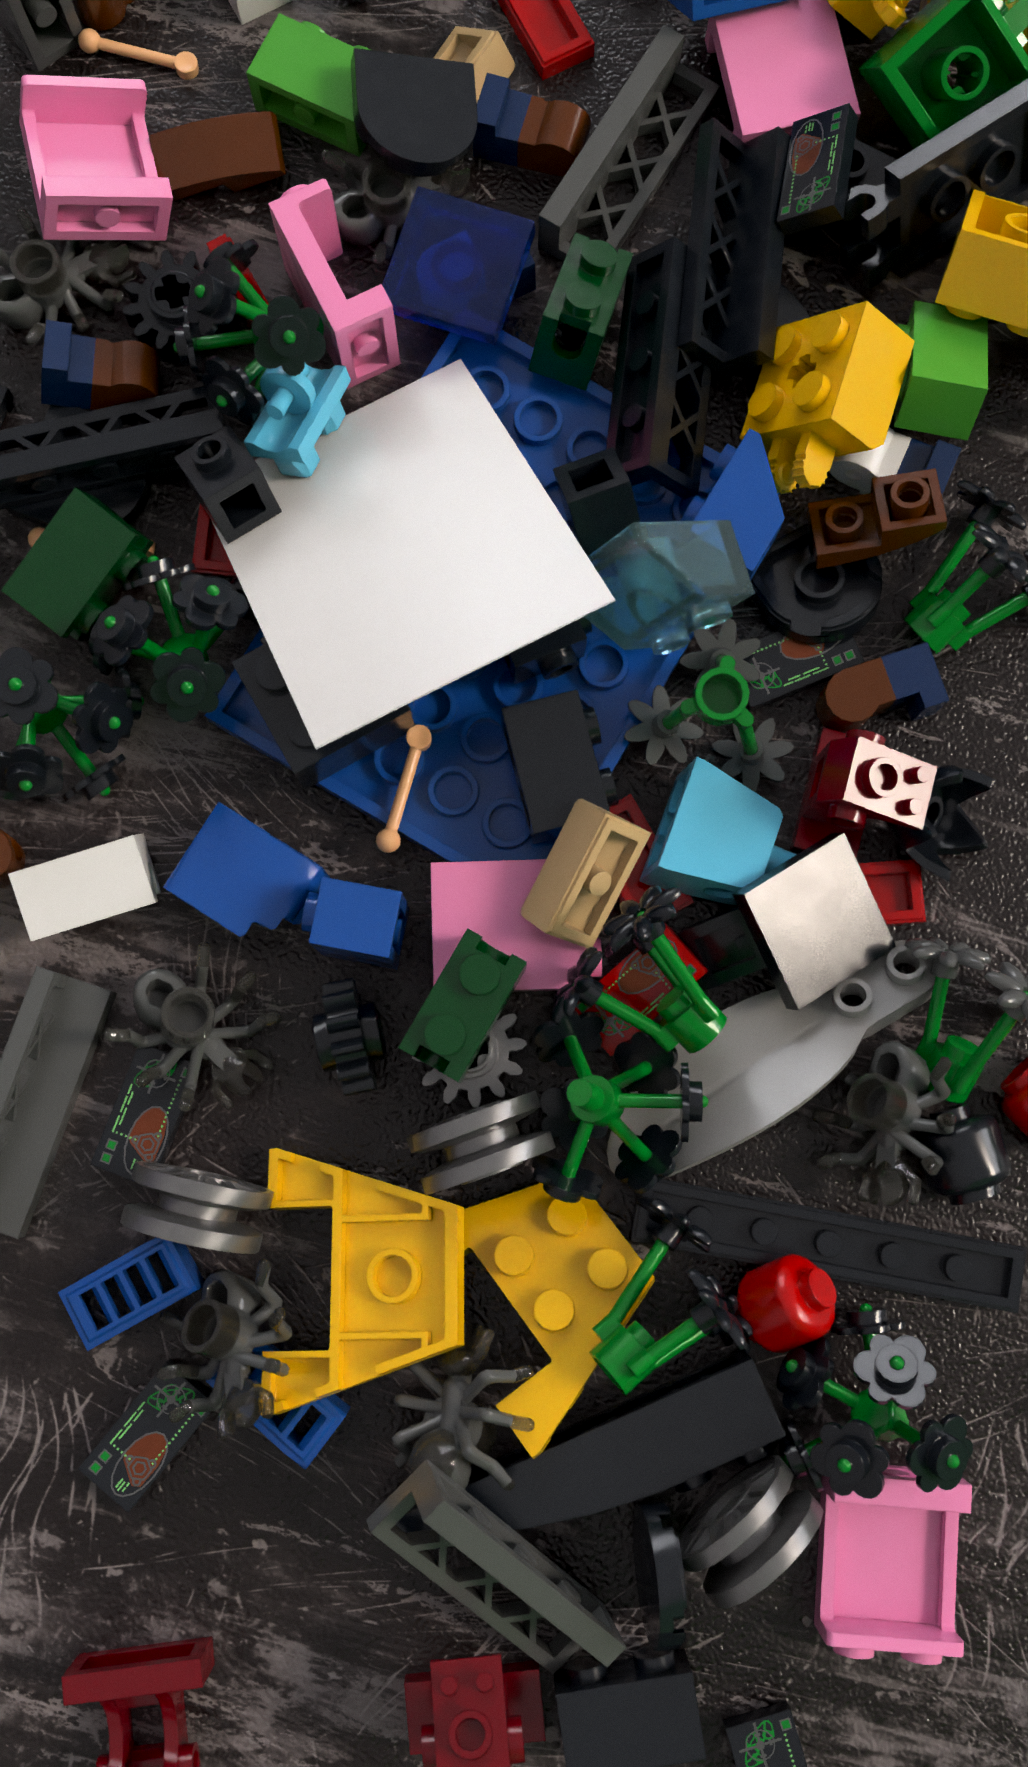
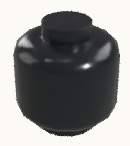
M960 1104L929 1113L931 1120H944L946 1116L954 1124V1132L949 1135L920 1131L915 1137L916 1140L940 1156L944 1163L940 1169H926L921 1164L930 1191L938 1196H948L951 1205L972 1203L1000 1194L1002 1192L1000 1183L1010 1176L1012 1165L996 1119L987 1114L971 1115L968 1104Z

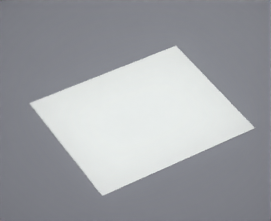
M461 359L345 415L338 430L328 435L321 434L314 447L320 462L310 477L283 475L273 459L261 457L256 459L255 462L260 467L282 512L227 544L214 525L316 750L616 601Z

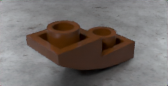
M271 111L214 117L149 135L158 177L169 178L173 196L172 202L220 185H224L230 190L237 192L286 175L277 117Z
M936 468L872 478L871 491L868 494L808 503L807 519L816 569L855 562L908 546L946 529L948 522Z

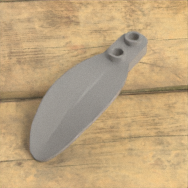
M907 940L894 941L895 948L799 1011L786 1009L777 988L722 1010L721 1012L727 1017L726 1024L716 1038L700 1051L689 1054L678 1043L675 1046L678 1060L674 1068L678 1070L681 1076V1063H688L689 1081H702L703 1095L708 1098L709 1103L707 1107L703 1108L702 1122H689L688 1142H683L681 1150L673 1157L676 1167L668 1177L707 1161L749 1140L778 1123L812 1099L846 1067L855 1055L862 1039L872 1036L931 998L935 976L930 973L933 959L913 957V950L904 946ZM900 963H907L913 965L916 971L904 974L896 970L895 966ZM847 995H856L864 1002L859 1006H848L841 999ZM680 1085L674 1090L668 1091V1094H680ZM624 1108V1112L620 1117L636 1135L641 1136L648 1126L657 1124L663 1131L674 1130L681 1136L680 1109ZM611 1130L607 1147V1158L610 1169L615 1174L616 1167L622 1162L618 1157V1150L623 1142Z

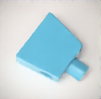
M696 757L676 777L639 881L650 886L658 885L662 889L676 887L680 888L683 894L727 905H737L732 894L791 859L796 854L774 845L783 819V813L779 807L711 763Z

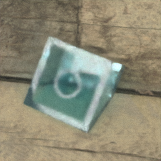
M731 521L633 522L588 556L616 601L584 617L622 649L652 648L654 655H663L677 651L690 643L688 635L695 630L710 628L727 621L733 616L732 607L755 594Z

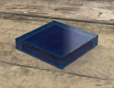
M417 186L382 284L393 305L394 315L496 346L536 233L535 222Z

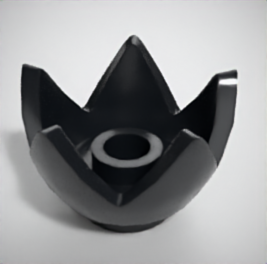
M955 765L937 766L923 830L920 831L887 822V824L892 829L893 836L898 844L914 862L931 873L950 881L951 870L940 860L938 855L962 854L983 850L988 847L982 834L960 807V803L990 790L997 781L971 769L958 768Z

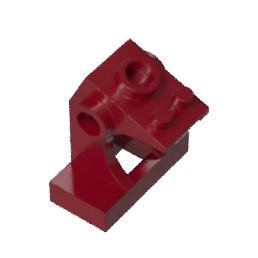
M823 727L818 733L789 851L800 853L831 833L844 832L855 857H857L867 818L886 821L920 831L923 830L937 766L884 746L886 739L875 732L850 729L843 733Z
M213 1637L80 1653L61 1676L63 1705L99 1702L103 1707L109 1732V1753L98 1756L96 1767H201L197 1742L188 1743L184 1690L203 1688L215 1665ZM160 1704L164 1727V1742L134 1746L131 1708Z
M501 1652L464 1658L430 1660L431 1671L405 1675L404 1688L410 1755L422 1754L423 1767H512V1764L525 1763L524 1743L546 1741L539 1663L535 1660L502 1664Z

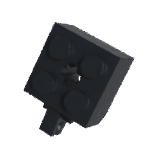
M265 637L260 639L263 645L232 661L239 677L304 790L407 734L408 730L415 726L411 709L407 704L316 750Z

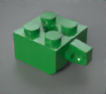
M931 0L859 68V71L913 149L1028 79V55L1023 49V46L1028 42L1023 33L1028 27V0H1006L1004 2L1003 0ZM951 62H955L957 67V73L950 75L951 78L956 79L953 86H949L947 75L950 74L948 68Z

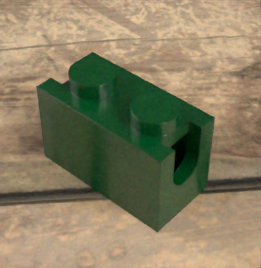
M575 232L543 313L528 371L586 391L613 318L633 253L620 248L617 252L611 244L605 241H589V237ZM559 322L564 323L561 334L563 344L570 348H579L584 344L582 349L569 351L562 348L556 342L555 333Z
M75 487L1 591L60 637L67 638L71 635L76 640L83 641L86 635L90 637L98 617L104 610L110 607V602L123 584L130 583L139 578L135 567L147 563L149 557L145 554L154 542L99 499Z
M467 928L398 1048L461 1084L524 974L527 962L514 954L509 956L483 941L482 936Z

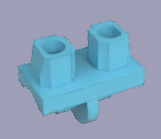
M305 363L303 371L296 376L287 374L282 369V366L273 369L266 368L259 384L262 393L268 401L243 442L250 455L273 459L283 475L304 478L312 476L320 462L314 447L321 434L328 435L338 430L346 415L340 402L351 382L346 366L335 365L330 369L321 370Z

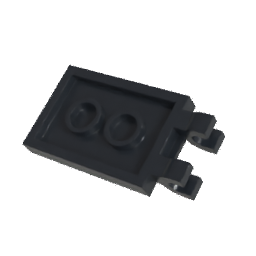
M1028 79L884 167V184L858 185L847 190L843 220L848 222L861 214V235L851 238L840 245V259L843 267L850 270L857 264L864 262L862 264L863 284L869 289L882 282L887 277L889 271L902 278L953 246L974 189L986 192L985 195L1020 204L1028 199Z

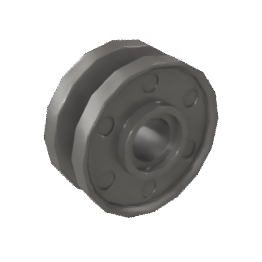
M536 1090L512 1099H500L442 1120L427 1130L406 1137L411 1153L442 1150L446 1160L444 1164L431 1170L420 1179L425 1195L489 1177L556 1148L550 1131L520 1135L516 1122L541 1107Z
M135 1162L131 1179L145 1188L159 1192L157 1204L133 1203L124 1205L120 1220L123 1226L156 1238L210 1250L239 1254H256L260 1251L263 1234L248 1225L237 1222L236 1218L238 1210L262 1211L270 1209L273 1191L253 1183L208 1171L156 1162Z
M779 1455L766 1456L748 1465L730 1478L696 1511L679 1534L678 1539L684 1569L688 1572H699L709 1567L703 1587L705 1594L716 1607L731 1608L746 1602L768 1587L803 1552L820 1526L824 1510L808 1490H795L787 1494L794 1475Z

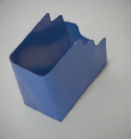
M218 802L163 888L241 937L246 935L253 922L271 930L276 929L283 918L293 925L301 924L308 893H319L322 877L329 878L330 876L323 867Z

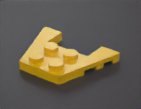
M279 1148L269 1149L268 1189L274 1192L270 1209H332L329 1349L325 1351H262L263 1357L286 1363L290 1370L288 1375L284 1377L262 1370L260 1415L285 1413L464 1346V1207Z
M543 1183L464 1209V1257L471 1252L476 1255L551 1359L548 1365L495 1405L499 1411L512 1414L513 1422L510 1427L533 1459L544 1451L551 1440V1436L568 1410L572 1408L584 1390L585 1384L598 1366L589 1352L601 1340L592 1328L611 1311L642 1263L641 1258L596 1200L581 1197V1200L576 1203L563 1202L547 1194L543 1189ZM653 1274L621 1322V1325L624 1327L655 1282Z

